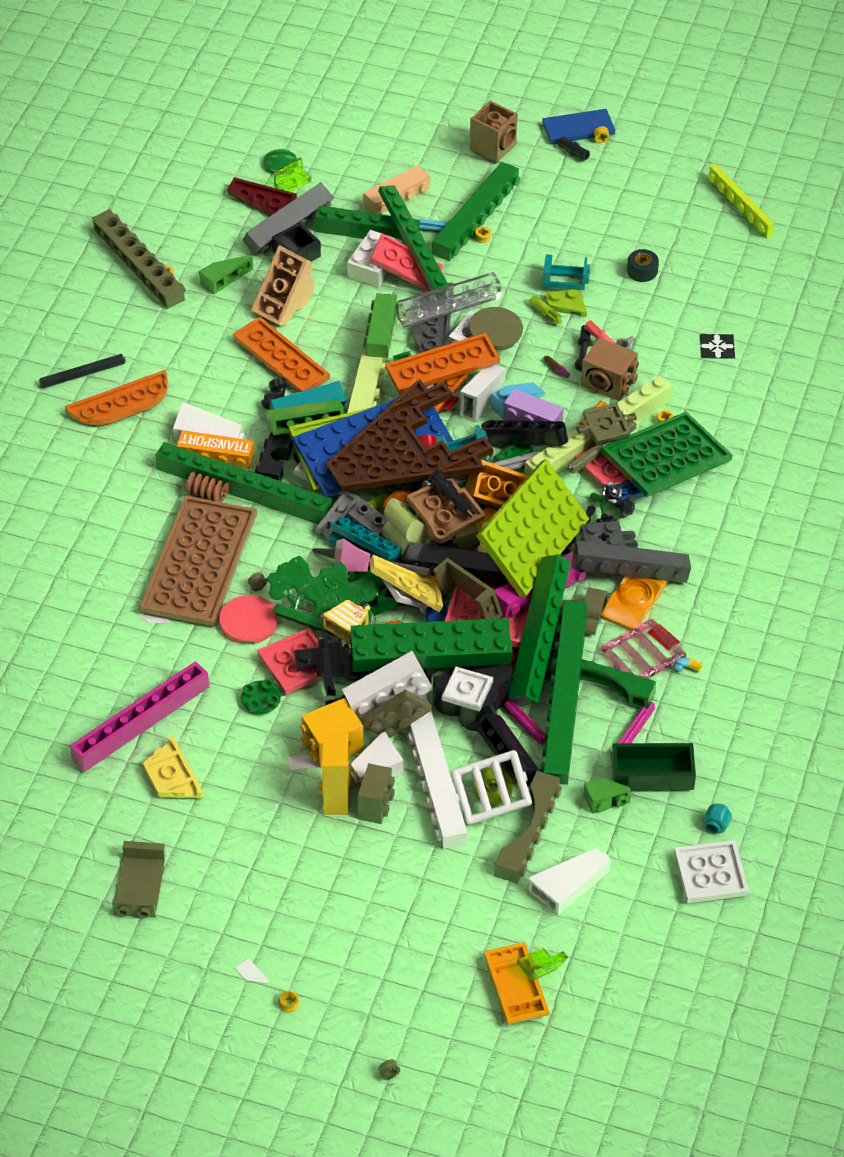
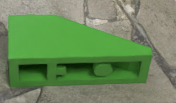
M247 255L211 263L199 271L200 284L211 293L216 294L253 270V256Z

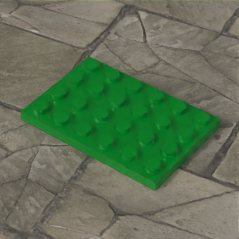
M687 411L633 433L629 437L601 447L600 452L646 498L731 461L733 457Z

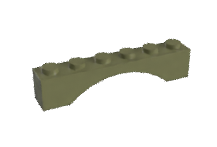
M540 771L536 772L530 785V797L534 810L532 822L519 839L501 849L495 862V877L518 884L520 877L525 876L527 871L526 863L533 858L534 845L539 844L541 839L540 832L542 829L545 830L548 823L547 816L549 813H553L555 798L560 797L562 787L559 786V777Z

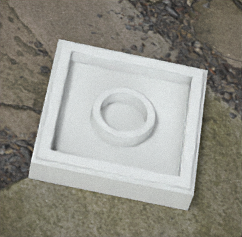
M455 667L443 692L442 700L480 711L493 683V677Z

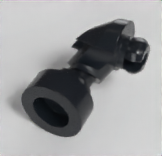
M276 378L268 383L271 393L264 395V399L261 401L263 408H269L271 400L284 397L285 390L288 387L285 378Z

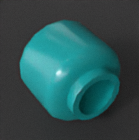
M711 804L702 818L704 828L712 834L725 832L732 820V813L724 804Z

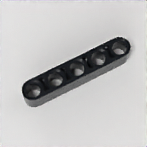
M488 420L481 425L482 431L485 430L490 444L561 446L569 441L565 423L562 421Z

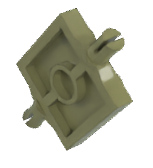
M617 402L583 411L582 415L586 424L577 426L578 434L589 432L596 445L629 437L631 432L627 422L636 420L637 416L635 412L625 415L620 410Z

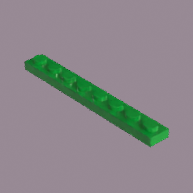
M380 186L378 192L432 293H448L450 286L396 186Z

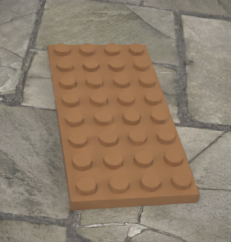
M185 495L140 604V612L214 627L256 519L257 509Z

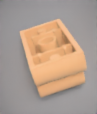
M278 246L251 310L278 325L286 324L292 318L295 311L301 310L313 295L315 281L310 277L312 273L311 261L282 246Z

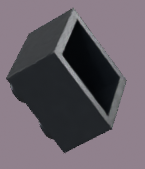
M301 222L272 236V250L274 254L278 246H282L309 261L321 257V241Z

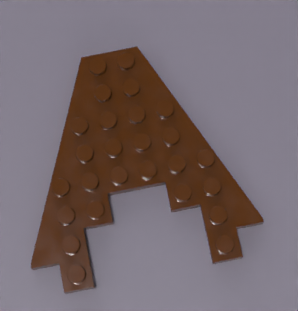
M419 379L329 460L326 466L341 490L350 491L427 480L437 469L442 471L441 474L444 477L481 473L485 470L479 459L494 453L493 447L484 436L453 451L449 450L443 440L426 448L413 431L428 424L427 418L422 411L453 398V395L445 382L427 389L421 379Z

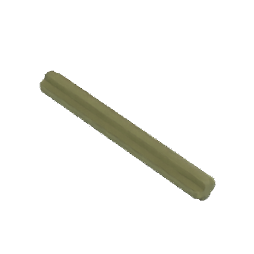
M627 422L630 432H633L637 428L636 422ZM614 441L594 445L569 463L568 471L572 474L576 473L602 454L600 453L601 447Z

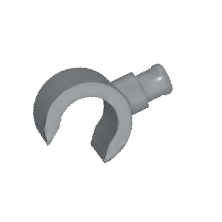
M630 336L627 339H617L616 344L630 350L635 337Z

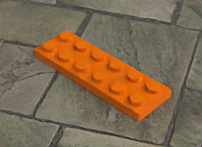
M261 317L233 333L235 341L280 378H285L287 384L297 392L318 387L330 379L329 372Z
M483 333L385 365L400 395L419 379H421L425 386H428L432 383L435 384L500 363V357L487 333Z

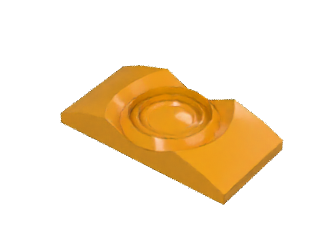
M624 576L618 589L609 598L602 612L601 619L636 633L669 581Z
M525 942L484 951L490 979L495 987L501 1011L508 1025L550 1015Z

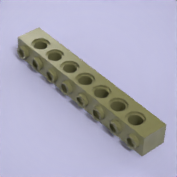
M108 209L92 217L94 231L167 309L185 301L184 285L176 280L173 273H169L166 270L165 265L160 263L155 254L151 253L147 246L139 241L137 235L129 230L126 223H122L117 214Z

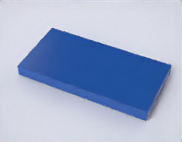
M607 109L542 118L550 144L558 143L561 137H566L570 141L595 138L594 130L602 126L608 129L609 135L615 134V128Z

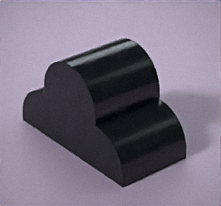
M511 663L470 670L493 677V683L480 711L443 701L442 695L452 673L433 676V704L435 708L444 715L457 716L459 723L464 728L478 732L474 726L476 722L486 712L497 714V709L504 707L505 702L509 700L508 695L512 683Z

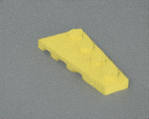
M373 555L370 558V571L438 612L443 608L441 589L437 582Z

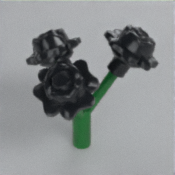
M609 481L603 485L601 495L595 492L590 494V498L598 502L601 508L602 515L601 518L596 520L597 523L617 521L613 515L608 516L606 514L605 503L620 509L622 518L633 514L635 502L631 501V496L626 497V500L620 502L623 490L619 489V484Z

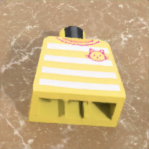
M345 600L323 614L324 628L350 644L351 625L369 624V604L366 601H362L356 605L350 600Z

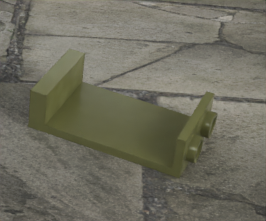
M446 558L434 569L439 587L444 596L456 586L476 600L482 619H499L503 615L495 590L449 558Z
M123 841V863L117 896L112 901L114 915L155 918L166 858L165 844Z

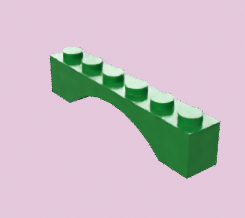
M555 650L550 651L544 680L550 682L551 676L556 674V670H553V659L558 657V653H555ZM582 659L580 680L593 681L609 687L624 698L630 706L640 709L643 706L646 709L648 708L655 695L656 681Z

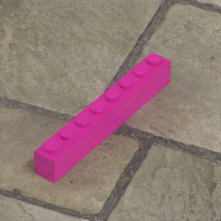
M196 661L70 745L72 761L84 772L209 688L208 672Z

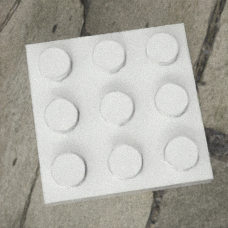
M735 840L675 848L674 854L687 904L749 896V888Z

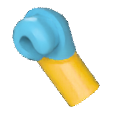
M689 657L676 658L673 669L681 672L685 666L700 672L703 663Z

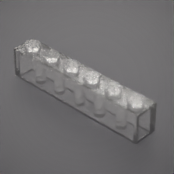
M491 272L397 301L396 316L403 328L490 302L500 298L501 282L496 274Z

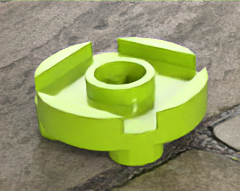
M485 768L480 772L490 806L496 807L502 803L498 786L497 788H490L489 785L497 784L493 770ZM501 769L510 798L514 788L513 780L506 770ZM474 780L473 793L480 800Z

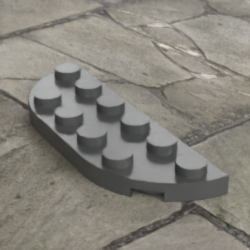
M448 283L450 286L448 293L433 294L429 290L426 293L423 292L417 300L414 343L421 353L449 344L453 283Z

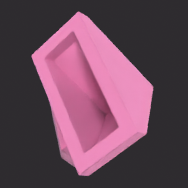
M343 538L336 541L334 558L336 563L341 561L348 571L366 572L368 570L370 553L358 549Z

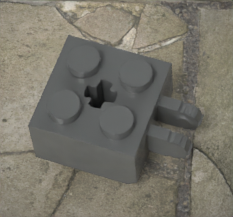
M619 521L582 524L581 541L635 548L638 546V542L635 540V532L621 531Z

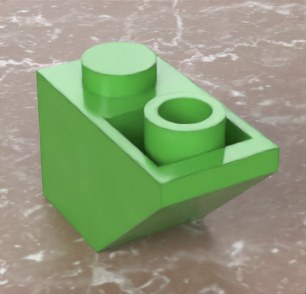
M603 777L585 782L583 795L591 812L596 813L630 803L631 789Z

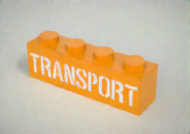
M184 430L181 431L177 447L244 469H250L255 454L253 440Z

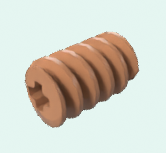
M195 472L190 474L187 482V493L189 495L217 502L224 501L229 490L228 483H225L222 487L223 482L221 480L216 485L215 478H212L209 482V476H205L202 480V474H198L197 478H195Z

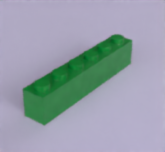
M321 205L318 207L315 216L316 232L364 239L369 231L372 230L402 240V244L406 245L393 218L389 215ZM413 219L420 231V220Z

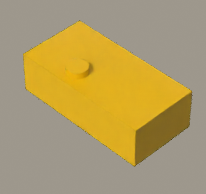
M324 733L322 756L323 782H319V794H323L324 815H348L350 785L348 733Z

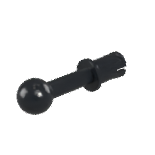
M584 325L581 326L580 338L577 341L578 345H580V353L574 366L578 371H582V361L587 355V347L592 344L590 340L591 334L584 328Z

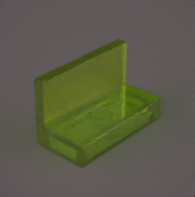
M301 157L274 171V187L277 189L293 192L311 182V175L303 170Z
M542 948L518 959L516 962L528 978L534 981L558 970L567 960L568 956L564 951L550 956L545 948Z

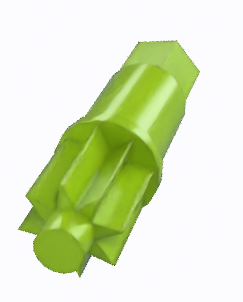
M536 295L530 298L529 303L542 313L545 318L555 325L556 323H562V316L554 308L547 305Z

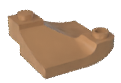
M452 478L448 480L453 482V488L477 510L475 515L467 510L472 516L470 519H467L446 495L439 494L438 488L433 483L407 495L406 498L407 502L424 522L427 534L437 543H444L453 539L458 532L484 520L486 514L464 487L460 489Z

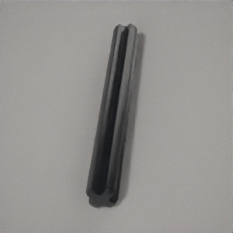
M118 354L42 377L39 379V383L42 388L93 374L125 364V357L123 354Z

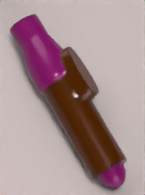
M544 356V361L552 367L551 369L556 374H561L566 378L570 376V373L550 356Z

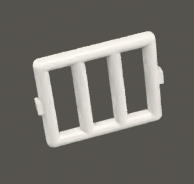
M515 750L453 769L451 772L457 791L458 803L461 805L465 822L468 825L532 804L526 784L528 779L526 773L522 770L518 754ZM508 760L512 762L522 795V800L512 803L499 763ZM492 766L503 806L491 809L480 769ZM470 772L473 774L484 811L475 815L471 814L461 775Z

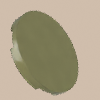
M487 307L477 311L472 316L469 333L471 337L487 333L495 350H506L512 348L522 338L523 324L521 319L511 310L502 307Z

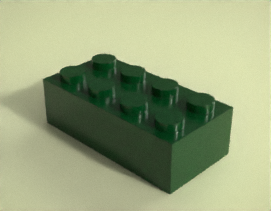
M612 743V781L630 787L631 790H694L696 770L693 743Z

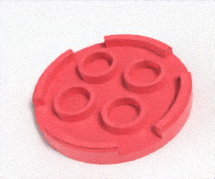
M243 595L230 600L222 608L220 627L224 635L234 642H254L255 644L266 640L275 632L278 616L272 613L274 605L267 599L256 595Z

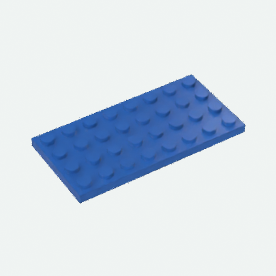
M396 399L292 438V442L301 454L323 496L334 498L342 495L344 492L328 471L326 463ZM434 406L422 411L427 418L428 424L413 430L418 437L422 435H433L435 437L444 435L447 442L453 441Z

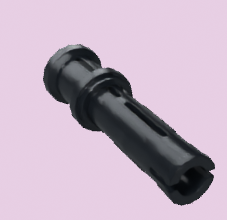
M440 469L435 470L428 477L427 481L433 483L438 488L439 494L446 495L466 518L470 519L472 516L467 510L475 515L477 510L453 488V482L447 480L441 474L442 471Z

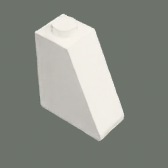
M386 732L381 733L351 763L349 777L352 783L356 784L360 789L368 763L392 768V777L403 773V759Z

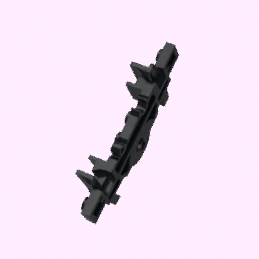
M323 632V639L318 641L319 648L295 650L296 670L316 669L317 677H323L327 696H336L332 677H344L347 681H358L369 672H353L349 644L346 643L342 646L341 639H338V642L331 643L327 632ZM423 668L429 682L432 684V668Z

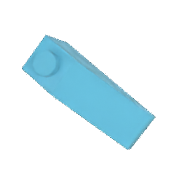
M534 382L505 386L492 394V410L504 419V402L514 389L537 398L544 396L545 392Z

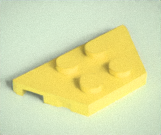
M174 736L169 737L168 743L163 748L159 747L153 756L143 762V768L158 797H204L203 791Z

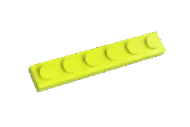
M716 164L710 165L708 174L710 182L738 208L739 212L747 217L749 222L766 238L772 237L774 223Z

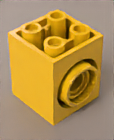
M345 698L302 715L300 728L303 736L301 737V742L305 748L308 747L313 762H317L320 768H322L324 733H348L349 756L364 751L363 725Z

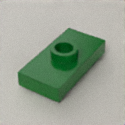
M510 445L495 455L493 461L498 462L532 453L533 448L529 445Z

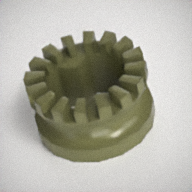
M257 572L250 576L248 584L253 591L262 590L261 588L264 589V586L266 587L267 580L262 573Z
M394 1059L383 1062L378 1068L384 1080H390V1077L393 1079V1076L396 1077L400 1073V1068L396 1066L397 1062Z

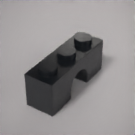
M270 432L269 438L265 439V450L260 453V465L256 466L255 473L282 482L284 466L283 462L277 460H289L293 448L290 435H273Z

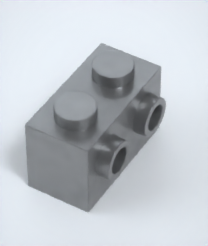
M363 500L356 504L346 517L365 529L378 534L380 537L382 529L388 521L385 515L380 514L371 504Z

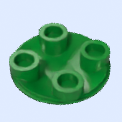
M276 149L268 152L263 162L269 173H292L297 164V157L289 150Z
M270 679L254 681L243 686L241 701L243 706L252 713H269L276 709L280 703V691Z

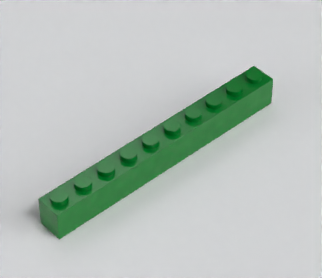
M163 442L155 454L157 470L188 480L192 472H195V478H197L198 474H202V480L205 476H209V482L212 478H215L216 485L221 480L223 482L222 487L225 483L229 484L228 494L319 524L332 508V498Z
M564 600V606L560 608L559 619H562V623L557 626V636H560V640L555 642V653H558V657L553 659V670H556V674L551 676V687H554V691L549 693V704H552L551 710H547V721L550 724L549 727H545L544 738L548 739L547 745L543 744L542 757L546 758L545 762H541L540 771L559 777L560 784H568L588 614V602Z

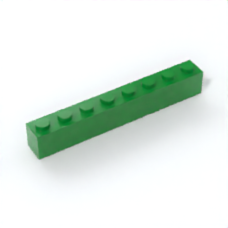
M501 161L433 239L432 254L447 261L457 256L459 250L467 244L469 238L475 235L476 229L485 223L487 217L493 214L494 209L498 205H501L506 195L510 194L512 188L518 185L520 181L519 168Z
M559 554L541 557L508 695L510 700L520 706L539 703L571 565L568 560Z

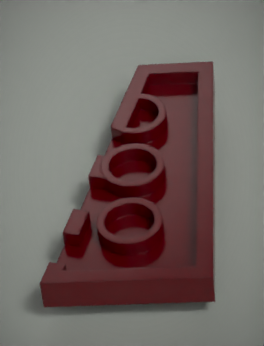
M236 177L233 178L227 189L229 195L269 216L297 198L296 193Z

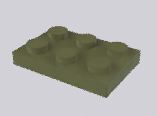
M405 689L361 718L360 721L363 727L378 735L386 732L388 737L391 738L430 712L432 706L431 703Z

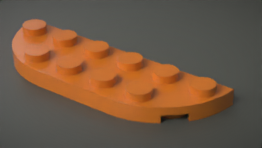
M165 370L74 402L66 405L65 411L74 420L88 425L104 426L155 407L163 400L168 391L167 373Z

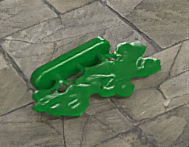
M301 556L278 565L276 572L270 573L269 577L266 578L271 585L269 590L270 597L274 600H281L287 597L292 604L291 607L276 604L272 611L273 614L315 630L327 632V634L335 637L337 636L324 628L323 619L317 618L318 612L331 610L345 600H350L356 605L362 601L371 602L378 596L375 582L372 580L360 578L357 581L349 582L347 580L349 571L341 561L334 564L332 568L327 567L320 570L319 576L313 577L309 564ZM293 588L297 592V600H294L295 597L291 596V589ZM285 590L288 591V595L284 594ZM305 600L313 602L315 609L312 615L299 611V603ZM371 610L368 611V625H371L374 616Z

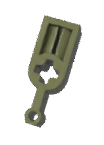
M588 587L584 602H588L585 633L595 635L598 624L601 621L602 612L606 606L607 591Z

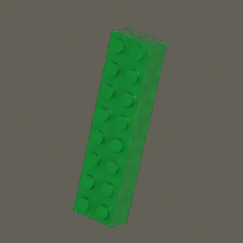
M509 618L351 625L350 628L353 672L376 671L413 651L422 669L510 664L513 651Z

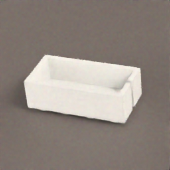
M413 651L347 686L342 691L360 720L405 689L419 697L432 690L433 687Z

